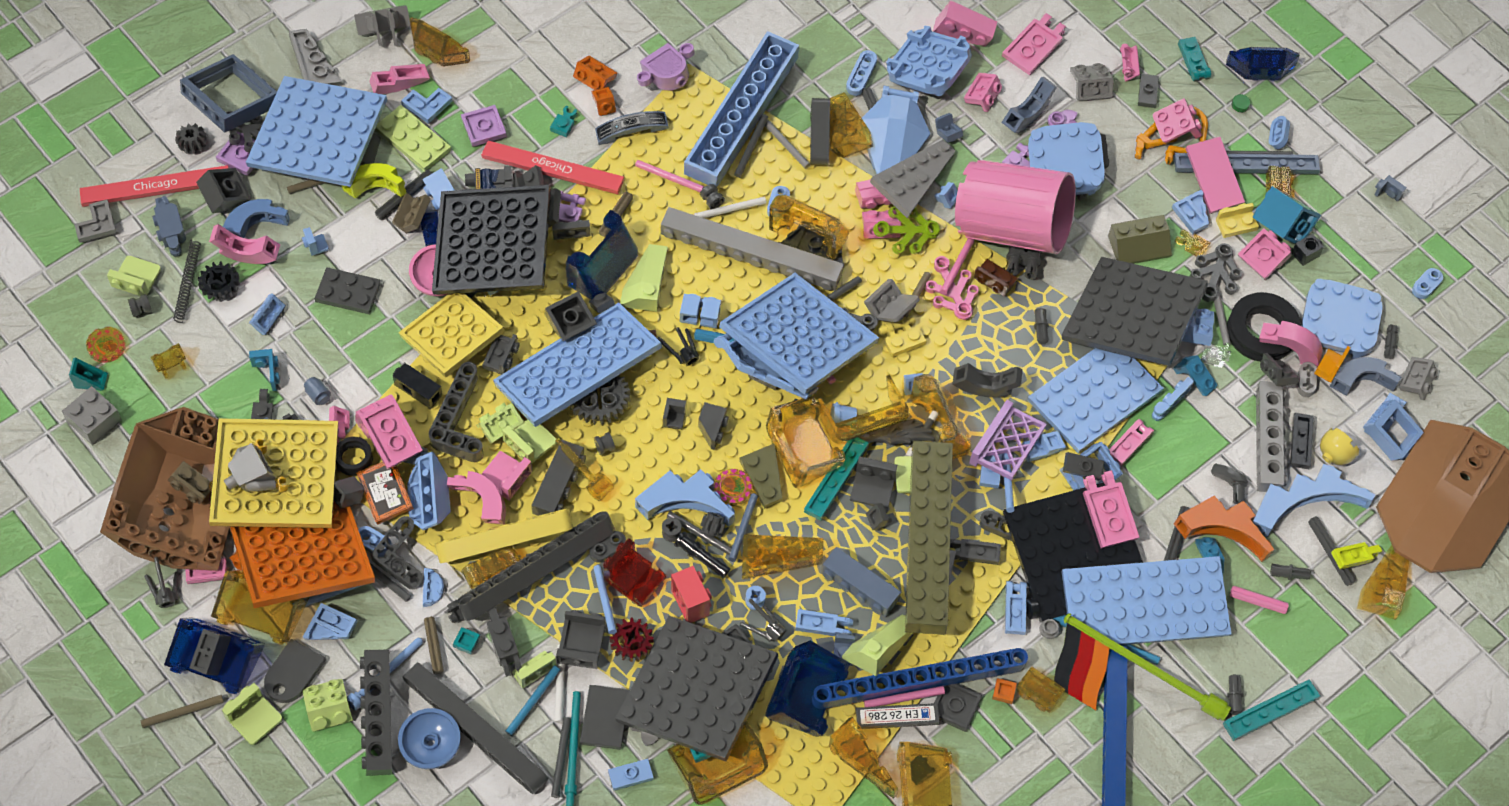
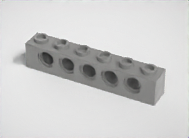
M1259 381L1256 388L1257 491L1267 492L1270 484L1282 488L1287 484V475H1284V469H1286L1287 458H1284V452L1286 451L1287 443L1283 438V435L1286 433V424H1283V418L1286 415V407H1283L1286 391L1283 390V385L1276 386L1273 382Z

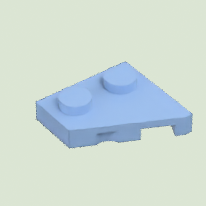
M321 603L303 638L305 640L349 639L358 620Z

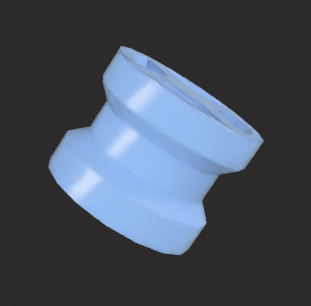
M751 586L747 589L745 598L747 607L756 610L749 602L750 598L761 608L764 606L766 593L762 587Z

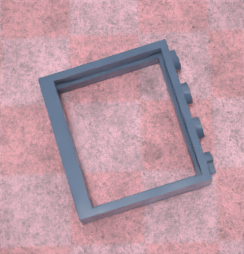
M234 54L180 79L181 94L224 133L268 112L277 94L274 88L268 85L263 78H260L253 69H250ZM234 73L261 98L227 114L203 93L200 88Z

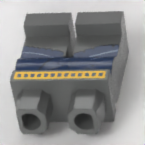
M504 166V169L485 168L480 170V168H475V173L465 174V186H475V189L512 187V166Z

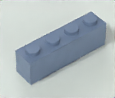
M837 547L822 564L821 573H823L826 579L829 581L833 580L839 584L843 591L852 593L859 602L869 605L878 615L882 614L886 617L900 600L901 591Z

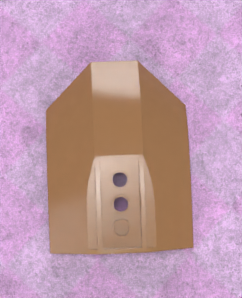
M181 407L136 423L112 491L100 533L136 557L155 562L154 557H158L159 564L174 569L217 571L229 526L209 525L212 490L199 505L198 503L191 502L181 490H175L170 485L168 479L184 461L213 483L219 419L186 407ZM171 508L174 511V515H166L163 509ZM159 526H166L168 531L161 530Z
M1430 420L1423 431L1424 433L1417 440L1376 506L1394 551L1429 573L1481 568L1509 522V450L1471 427ZM1469 461L1474 462L1477 466H1473ZM1460 474H1467L1470 480L1462 479Z

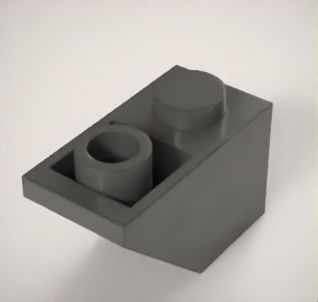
M704 402L699 416L698 427L709 447L715 450L717 443L720 444L723 437L722 428H726L728 424L727 408Z

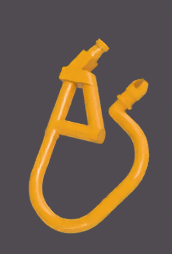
M1194 107L1196 115L1202 122V136L1199 142L1206 141L1208 120L1200 109ZM1154 122L1143 134L1140 133L1137 136L1135 158H1142L1144 148L1150 149L1173 143L1179 137L1167 143H1164L1161 138L1149 139L1158 130ZM1169 145L1165 152L1166 164L1169 162L1170 165L1173 162L1174 152L1187 153L1186 149Z

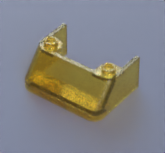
M890 375L886 376L888 397L892 404L835 424L822 398L818 399L820 420L834 443H844L899 424L909 417V408Z

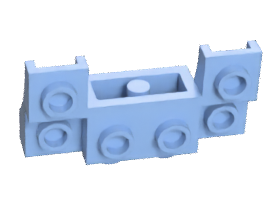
M1197 309L1182 341L1211 346L1214 312L1208 309Z

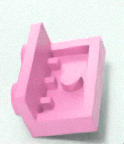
M875 210L862 212L864 238H899L901 236V233L887 234L883 237H878L874 234L873 227L879 221H885L889 226H901V222L897 218L889 216L888 210L882 212Z

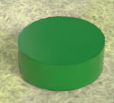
M1238 94L1232 100V108L1237 112H1245L1249 109L1250 99L1246 95Z

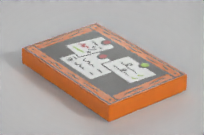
M381 462L357 473L360 483L365 488L364 494L377 525L414 509L397 465L387 470L384 463Z

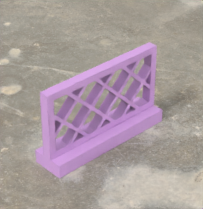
M1006 400L973 450L969 464L975 467L980 464L1012 481L1047 424L1014 408L1013 402ZM1015 415L1021 418L1022 422L1013 423L1011 417ZM1035 425L1039 427V430L1030 432L1028 426ZM1024 426L1026 433L1017 434L1015 428ZM1011 429L1013 435L1004 436L1003 430ZM1028 437L1030 444L1022 445L1020 439ZM1016 440L1018 446L1009 447L1007 441ZM1003 442L1005 448L996 450L994 443ZM1020 450L1022 456L1013 458L1011 452ZM1007 453L1009 459L1000 461L998 454ZM994 455L996 462H989L985 460V457ZM1011 464L1013 471L1010 473L1004 470L1002 465Z

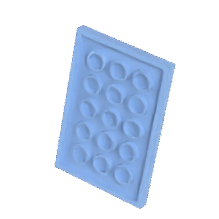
M1094 348L1028 396L1027 401L1079 454L1163 391V387L1134 357Z

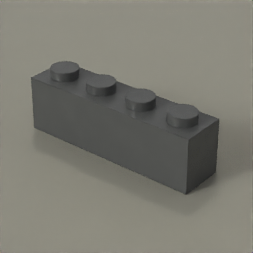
M561 440L531 505L532 514L539 516L563 509L564 505L562 503L570 495V486L578 478V468L584 465L586 459L584 447Z

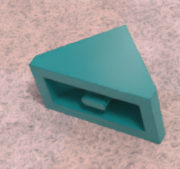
M76 357L73 358L69 377L74 388L89 389L92 386L98 391L104 390L108 373Z

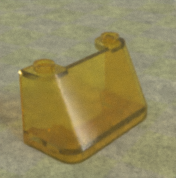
M787 195L776 196L770 204L769 230L778 233L779 229L787 227L790 230L794 223L824 236L823 245L828 248L827 256L836 259L849 236L847 225L838 218Z
M923 374L914 377L910 396L913 407L920 405L925 408V412L935 410L938 413L941 423L938 435L941 443H953L952 459L967 455L971 450L972 443L950 392L932 375Z
M814 396L772 407L766 421L768 436L772 444L775 443V450L795 488L804 486L842 466L845 461L844 452L838 447L832 448L818 420L821 406L819 402H816Z
M226 570L211 617L216 618V622L223 625H228L229 622L237 623L264 632L273 638V642L284 645V642H289L309 597L253 608L243 571Z
M747 721L727 762L710 757L695 763L689 748L677 744L667 749L669 757L690 796L698 805L705 804L756 778L768 768L762 743Z
M899 742L896 754L897 763H899L898 768L900 769L902 806H952L949 764H952V753L948 752V749L945 747L914 742Z

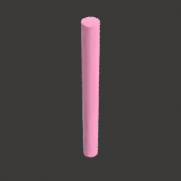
M636 161L635 167L697 192H701L704 188L700 184L643 161Z
M967 239L940 290L942 294L946 295L974 243L973 239Z
M944 686L865 700L864 707L883 706L945 694Z

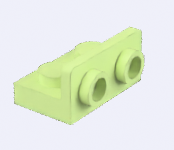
M503 403L495 408L496 412L491 416L487 413L479 418L480 423L476 426L481 428L490 444L503 436L502 429L507 425L513 430L524 423L512 403L508 405Z
M543 651L521 665L522 668L519 670V673L516 669L513 670L512 675L523 689L547 674L554 665L556 666V658L552 652L547 653Z

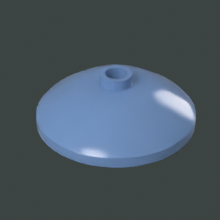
M435 708L422 709L410 715L402 724L398 734V745L402 756L408 763L421 769H435L447 764L456 755L461 742L460 729L455 719L447 712ZM429 741H435L434 745H428Z

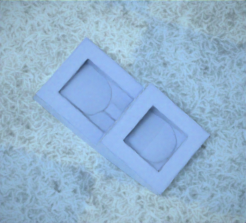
M1059 432L1042 434L1028 454L1027 462L1035 461L1064 450L1066 446ZM1030 441L1022 442V445L1030 444Z

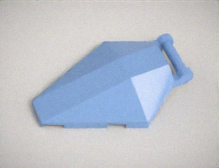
M884 85L881 99L860 119L859 126L862 135L865 137L866 148L876 174L916 154L929 138L930 131L917 104L919 92L913 91L912 93L896 90Z
M727 333L714 339V345L717 348H723L736 368L741 372L804 399H808L819 388L815 387L804 395L736 340L729 342L732 337Z

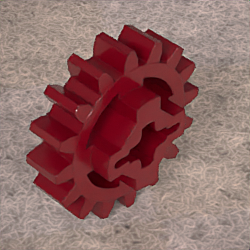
M633 617L630 618V622L622 619L623 624L616 623L617 632L610 636L611 650H616V656L621 654L623 661L626 657L630 658V662H633L634 657L641 660V655L647 656V650L652 649L651 643L654 642V637L651 636L652 629H648L647 623L641 625V619H638L637 622H634ZM618 640H620V643H623V648L620 646Z

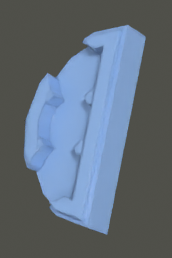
M424 568L423 607H428L440 600L443 595L444 585L439 574L432 569Z

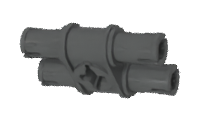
M1009 246V252L1006 256L1008 261L1006 271L1011 273V270H1013L1012 275L1015 276L1018 274L1019 265L1026 266L1025 277L1029 279V274L1031 273V279H1035L1037 267L1041 264L1042 252Z

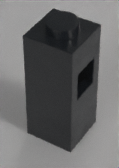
M405 362L401 367L396 368L393 373V381L396 387L430 409L443 396L439 384Z

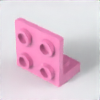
M499 451L481 475L487 477L497 487L502 497L510 501L532 473V464L525 457L521 462H518L504 452Z

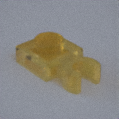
M1184 229L1180 232V235L1184 238L1177 236L1175 239L1177 244L1186 245L1184 250L1196 257L1203 255L1211 243L1197 234L1191 237L1188 231Z

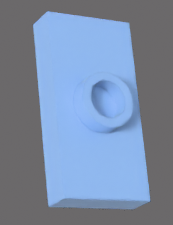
M273 293L269 294L249 324L262 335H266L286 305Z
M998 454L1000 461H1002L1003 454ZM994 455L985 457V460L989 462H996ZM981 465L979 486L999 488L1000 474Z
M648 759L608 769L613 791L654 780Z

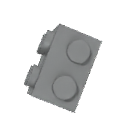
M888 279L864 301V304L870 314L874 315L877 320L899 322L909 310L915 308L916 303L920 299L916 295L901 294L894 280Z

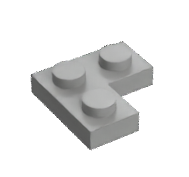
M108 200L89 204L93 219L74 224L79 243L116 234Z

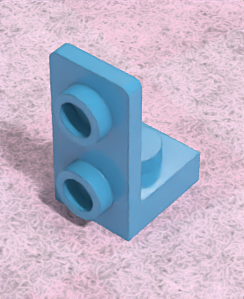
M272 349L249 351L252 367L261 368L269 365L271 387L273 391H277L276 384H280L279 373L276 372L275 368L279 367L278 356H274Z
M1198 355L1184 357L1173 367L1176 374H1188L1194 380V384L1203 396H1207L1217 387V383Z
M1204 537L1196 539L1195 544L1202 558L1220 556L1223 575L1225 558L1215 538Z

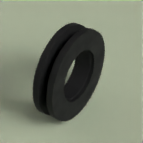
M1257 292L1241 298L1234 305L1227 322L1230 342L1234 348L1243 356L1259 362L1263 359V353H1268L1274 360H1280L1290 354L1292 349L1289 347L1260 342V339L1248 331L1246 319L1254 314H1265L1274 318L1280 325L1282 321L1301 326V320L1296 309L1287 300L1272 293Z

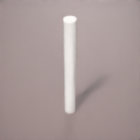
M764 196L694 213V215L709 218L766 204V198Z
M557 663L560 672L556 676L555 723H563L565 664Z

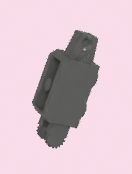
M496 607L488 611L491 621L487 622V629L499 665L503 667L504 673L508 677L511 671L507 664L514 662L518 673L522 668L519 652L507 618L504 616L499 617Z

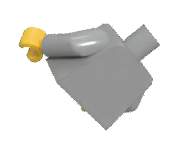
M262 439L256 440L255 445L250 443L238 448L232 460L228 463L232 475L226 478L224 483L230 490L237 485L246 492L275 490V488L279 492H285L288 489V485H281V483H286L285 477H279L275 482L274 479L276 477L263 456L267 452V445L263 446Z

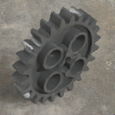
M620 375L600 386L601 410L598 404L597 389L570 405V409L573 410L574 415H578L579 420L585 417L586 423L593 420L595 425L597 420H600V423L604 424L606 419L611 423V417L618 419L617 413L624 414L623 408L628 409L631 394L625 378H620Z

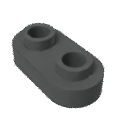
M615 531L611 536L591 547V559L594 562L602 563L621 552L626 546L625 535ZM618 538L619 541L614 542L613 539ZM600 548V549H602L603 551H602V552H597L596 550Z

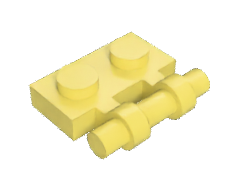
M904 316L899 322H889L884 324V327L878 329L880 335L886 333L888 335L887 338H884V344L891 357L926 344V339L918 326L910 327V324L915 323L913 316L907 318ZM899 328H902L904 330L903 332L897 334L894 331Z

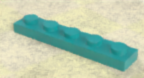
M851 435L805 506L804 513L820 521L823 519L857 466L859 456L862 457L869 447L868 442Z
M1310 679L1224 721L1223 726L1232 740L1235 741L1319 699L1320 695Z

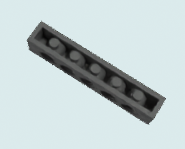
M389 649L364 650V656L360 657V669H364V676L360 677V689H364V696L360 698L361 709H365V716H361V729H365V736H361V749H365L366 757H362V769H366V776L391 775ZM377 669L380 674L372 676L369 671ZM378 689L381 693L373 696L370 694V690ZM372 709H379L381 714L374 716L370 711ZM372 729H379L382 733L379 736H374L370 731ZM373 749H379L381 750L382 754L380 756H374L371 754V751Z

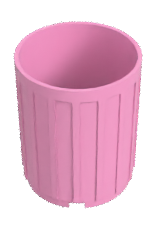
M985 160L972 161L967 165L963 172V175L967 176L964 183H959L955 205L956 226L961 228V230H958L959 234L965 235L968 239L1052 254H1059L1062 251L1070 233L1075 209L1076 186L1072 173Z

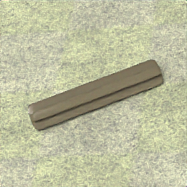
M627 191L623 193L600 227L599 234L601 236L608 237L632 201L633 195Z
M432 616L424 618L432 671L434 674L443 673L444 669L435 618Z

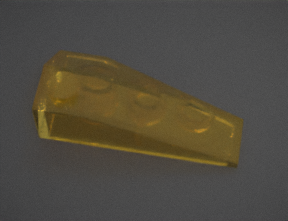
M1392 545L1361 589L1357 609L1396 620L1402 611L1409 560L1397 554Z
M851 716L830 736L829 748L834 755H838L843 762L894 799L898 794L897 786L886 768L879 766L876 751L868 748L865 741L868 739L853 716Z

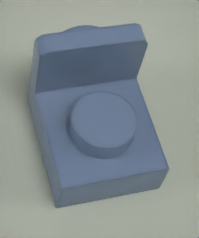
M1388 175L1384 180L1381 179L1376 184L1375 188L1377 190L1374 195L1378 197L1384 191L1389 197L1399 201L1407 187Z
M850 633L836 634L833 664L853 666V664L842 659V655L856 641V636Z

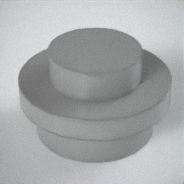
M1047 619L1040 624L1039 631L1043 637L1053 639L1059 634L1060 628L1055 620Z

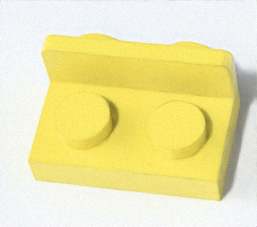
M1243 203L1232 208L1225 207L1219 211L1216 222L1223 238L1258 230L1259 225L1253 218V203Z

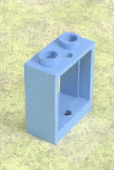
M1396 399L1384 401L1363 426L1364 430L1391 461L1406 458L1409 450L1424 433ZM1391 415L1408 434L1399 447L1382 428Z
M1102 442L1093 444L1080 454L1088 457L1094 452L1098 460L1104 461L1103 467L1105 470H1112L1115 480L1123 474L1119 463L1112 458L1108 447ZM1063 467L1060 469V472L1073 490L1085 487L1083 477L1063 472Z

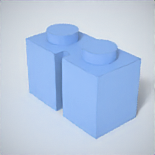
M684 294L680 309V322L696 325L701 307L700 326L717 329L721 300L714 297H704L702 299L701 296L696 294Z

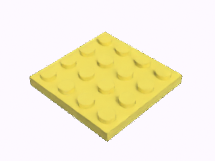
M453 293L446 295L402 329L399 334L402 339L443 376L448 377L463 363L467 362L504 333L505 330L503 326L465 293Z

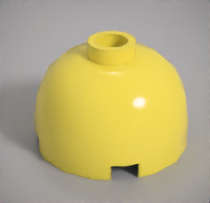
M1330 428L1323 435L1320 442L1322 458L1329 464H1349L1360 452L1357 445L1355 447L1351 445L1353 440L1338 428L1334 430Z

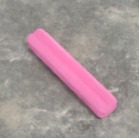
M1233 586L1230 591V596L1282 614H1286L1289 604L1237 586Z

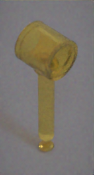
M560 438L555 440V443L557 442L562 447L561 450L590 481L586 489L595 500L600 501L614 488L613 483L606 475L600 473L596 477L567 444L564 445Z

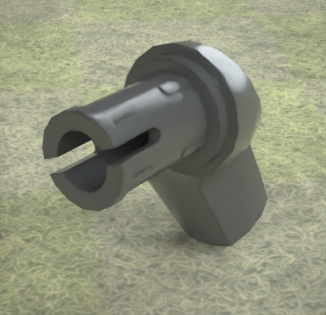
M1215 463L1211 473L1213 476L1225 480L1233 487V503L1245 502V487L1248 485L1247 478L1231 467Z

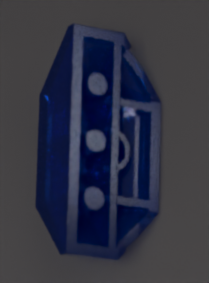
M1248 47L1237 51H1229L1226 65L1244 79L1275 81L1281 80L1296 66L1300 54L1288 48Z

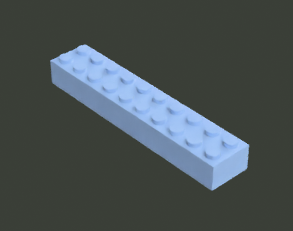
M766 32L684 161V175L704 184H715L718 187L758 123L761 115L765 112L798 59V44L771 32Z

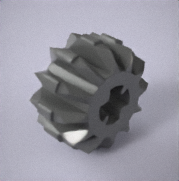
M188 123L187 127L181 126V130L176 131V144L186 154L190 151L195 154L196 150L202 151V147L206 146L207 135L202 126L198 127L196 123L191 126Z

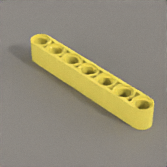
M562 509L435 543L439 563H446L573 529L569 509Z

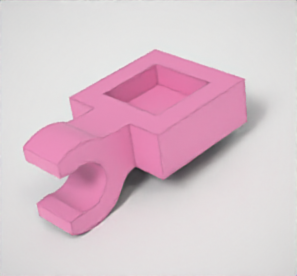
M332 406L329 408V421H338V443L339 438L345 439V431L349 429L350 411Z

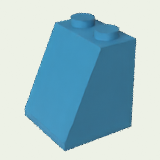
M1273 186L1267 191L1265 198L1256 208L1253 215L1255 220L1292 243H1297L1306 238L1321 217L1313 209Z

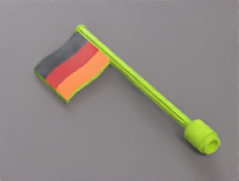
M1071 613L1064 617V623H1067L1064 645L1055 668L1054 686L1095 711L1098 692L1107 668L1110 648L1198 701L1199 705H1201L1200 710L1213 718L1224 721L1230 712L1231 707L1227 705L1228 702L1213 693H1209V695L1201 694L1071 616Z

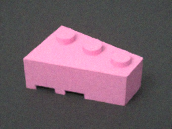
M950 0L937 16L932 32L956 39L961 35L966 38L968 43L986 47L993 39L997 21Z

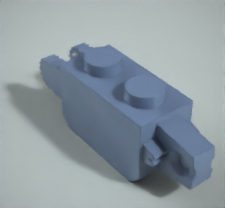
M166 196L156 198L155 215L152 218L155 227L159 226V230L156 231L159 242L163 241L165 248L169 247L171 255L178 257L182 253L180 244L185 242L186 236L177 205L169 203Z

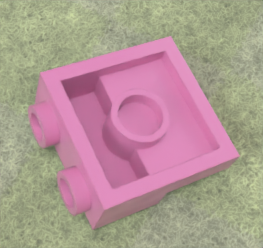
M1263 228L1238 253V257L1266 280L1291 257V248L1284 242L1281 244L1277 240L1278 237L1271 230L1267 231Z

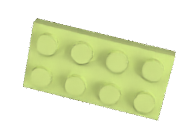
M402 105L398 106L377 123L375 128L380 135L423 171L430 169L451 151L449 144Z

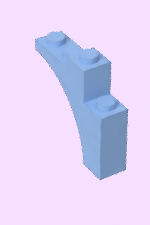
M701 469L686 482H683L678 474H674L670 470L635 498V508L647 520L660 513L675 509H693L705 513L714 512L725 518L724 522L728 527L735 520L734 509L722 501L720 495L714 491V479L710 474H705Z

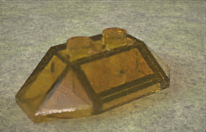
M411 17L410 26L414 49L419 55H424L433 63H438L443 67L470 62V53L467 48L462 47L456 40L426 22Z

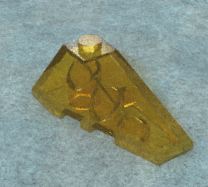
M845 92L830 98V143L835 154L842 158L873 147L869 128Z

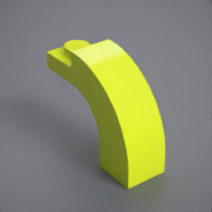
M370 163L359 166L351 187L342 185L343 191L354 198H357L366 190L375 187L387 188L400 197L407 193L405 182L398 176L396 168L382 163Z

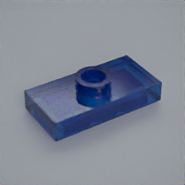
M437 211L425 213L420 223L426 247L436 245L438 229Z

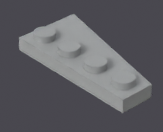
M307 29L289 31V38L302 79L342 86L341 79L336 76L335 70L328 64L323 52H320L317 43Z

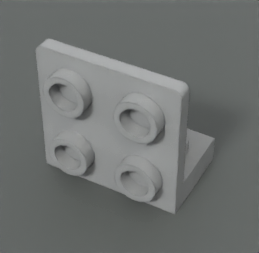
M1095 63L1091 66L1076 65L1075 67H1070V72L1077 81V100L1112 98L1113 77L1105 65Z

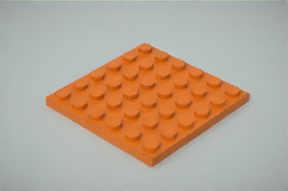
M335 501L333 502L332 528L229 526L253 608L375 583V576L350 506L340 509Z

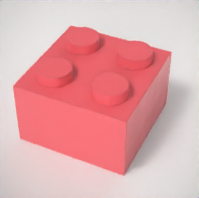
M694 566L671 574V592L685 620L690 623L709 616L710 607H712L710 602L712 599L711 593L708 588H704L702 584L704 582L700 571L696 572Z

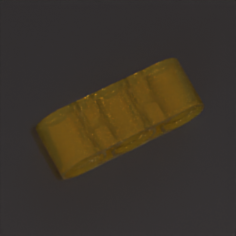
M510 545L468 564L462 569V574L470 588L474 589L521 559L515 548Z

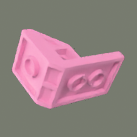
M391 394L356 411L355 421L358 427L368 439H371L387 470L423 452L399 405Z

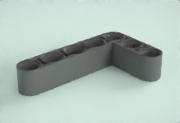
M465 362L460 366L429 430V439L432 448L470 462H479L484 455L482 442L477 438L454 431L478 381L476 365L472 362ZM445 420H449V421H450V422H448V423H442V422L445 421ZM438 436H441V437H442L441 439H434L435 437H438ZM456 442L460 443V444L457 445V446L452 445V444H454V443H456ZM472 449H478L476 452L470 451Z

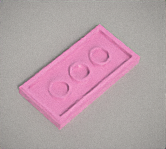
M1221 137L1186 146V152L1199 187L1203 191V197L1210 214L1218 212L1225 207L1232 208L1245 203Z

